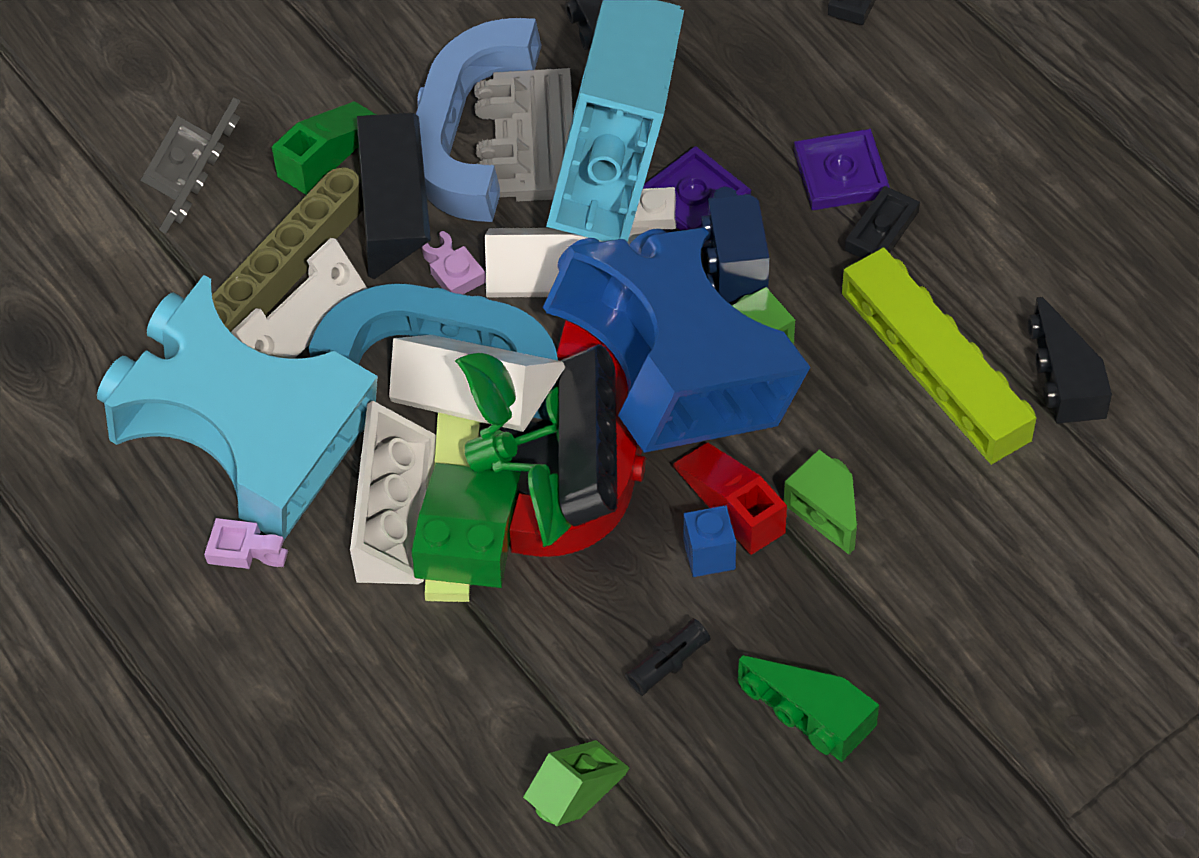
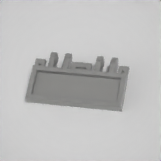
M570 68L493 72V79L480 80L474 87L475 97L478 100L481 99L475 103L476 116L487 120L489 118L495 119L496 139L482 140V142L477 144L476 155L483 159L477 164L495 166L500 186V197H516V202L552 200L573 118Z

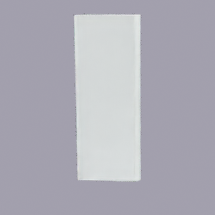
M632 227L628 244L640 234L648 231L649 227ZM489 228L485 234L486 296L548 297L559 273L557 264L560 256L573 243L588 237L553 228Z
M436 335L393 338L389 398L392 402L490 424L479 411L467 378L455 362L456 359L468 354L485 353L494 356L503 363L511 376L516 392V400L509 407L512 411V418L502 427L524 432L565 369L562 361Z
M375 401L367 404L350 547L356 582L419 584L424 579L415 578L412 547L419 512L434 470L436 435Z

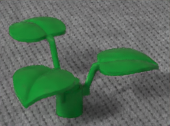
M472 353L456 359L455 362L467 378L479 411L485 420L492 424L490 427L480 430V437L466 442V460L471 469L477 473L493 469L495 473L504 470L529 472L528 485L543 547L552 545L571 527L559 503V474H550V469L546 464L511 463V460L517 454V446L554 432H556L559 442V386L551 389L546 399L547 412L553 425L514 438L511 433L499 430L512 418V411L509 407L516 400L514 384L508 370L500 360L489 354Z

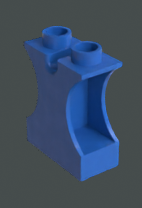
M705 227L668 233L663 229H651L637 236L630 244L625 239L600 242L596 238L579 240L569 246L560 256L557 264L559 273L543 306L546 313L566 319L593 334L617 358L625 373L628 386V395L618 416L644 453L777 427L811 368L784 331L768 327L749 318L730 305L714 289L701 263V248L709 234Z

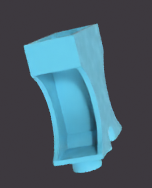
M203 275L185 299L174 292L168 294L160 302L149 321L147 336L164 345L165 359L159 358L149 351H145L137 362L127 356H121L111 365L103 377L97 392V399L105 405L109 441L117 445L136 438L161 436L180 439L202 448L213 456L229 475L238 499V518L245 522L258 523L259 529L263 533L278 535L285 540L364 430L367 404L371 401L376 402L378 376L336 351L316 357L288 359L270 356L248 347L231 334L219 318L212 299L211 278Z

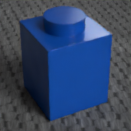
M727 505L684 513V545L693 577L735 570L736 539Z

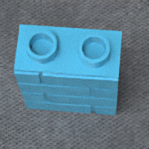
M659 0L602 1L546 227L588 238H596L600 241L625 239L628 242L664 116L684 10L680 9L681 6Z

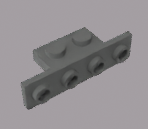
M233 97L212 135L177 115L140 181L175 200L159 229L163 233H167L173 221L181 224L192 205V203L186 200L190 191L196 195L198 194L209 175L202 171L206 162L214 165L225 146L218 142L222 133L229 137L240 119V116L234 113L240 103L239 99Z

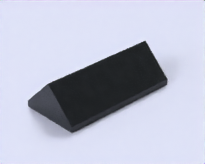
M414 113L357 116L358 153L368 276L372 279H376L431 241L419 116Z

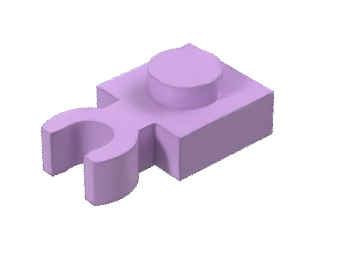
M445 231L439 233L441 247L432 248L428 243L422 246L424 259L431 263V275L442 289L463 295L486 283V273L464 246L453 251L451 237Z

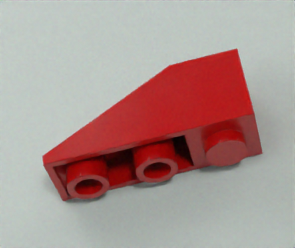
M707 442L673 463V467L709 508L727 505L735 538L750 555L786 533L787 505L759 474Z

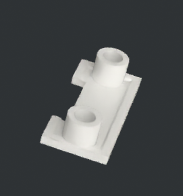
M330 238L307 260L310 265L308 269L309 278L267 318L261 309H255L231 333L239 341L258 352L279 358L295 359L311 343L318 325L332 308L347 297L367 289L335 238Z

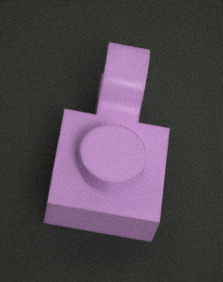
M216 518L204 555L208 564L250 569L253 558L270 566L283 567L288 550L282 548L283 537L273 534L260 535L258 523Z

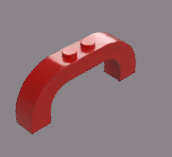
M565 321L557 351L558 361L594 345L602 344L609 352L615 366L618 505L615 512L580 526L571 525L568 531L552 545L543 547L531 495L519 493L509 529L512 553L552 557L574 553L595 544L609 534L620 522L629 506L635 481L642 482L644 477L646 457L641 456L642 449L618 416L628 395L625 373L617 358L604 343L587 330L570 321Z

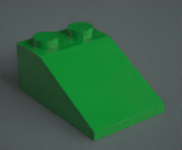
M436 463L419 512L414 536L412 560L415 578L502 588L510 544L509 529L517 503L521 472L504 470L495 473L493 469L477 473L470 466Z

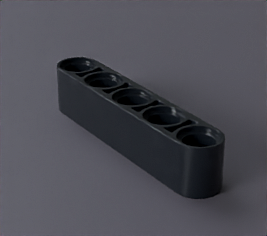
M602 344L594 345L561 360L565 365V369L559 376V503L566 520L572 526H580L615 512L618 505L616 373L613 360Z

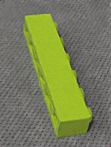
M882 248L844 269L842 295L991 465L1032 442L1037 417L1031 405L1027 401L1019 399L1009 387L1005 376L1000 371H994L985 361L979 347L973 342H968L959 332L954 319L948 314H943L934 304L928 290L923 286L919 287L909 276L901 260L894 259L885 248Z

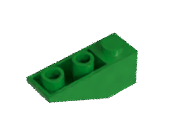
M353 101L297 122L271 146L277 177L307 195L328 172L336 169L358 148L357 116L377 114Z
M744 655L739 659L738 682L742 690L752 699H761L774 709V713L782 723L788 727L795 726L806 734L811 744L819 752L825 755L831 754L841 763L877 726L879 704L843 677Z

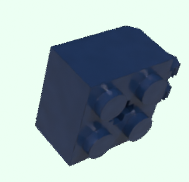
M723 186L718 190L716 189L713 198H708V215L701 216V227H705L709 232L706 238L708 241H705L701 248L702 262L704 266L708 265L709 273L706 276L714 289L730 305H734L743 296L754 294L765 287L768 288L770 258L759 200L750 194L738 195L733 188Z

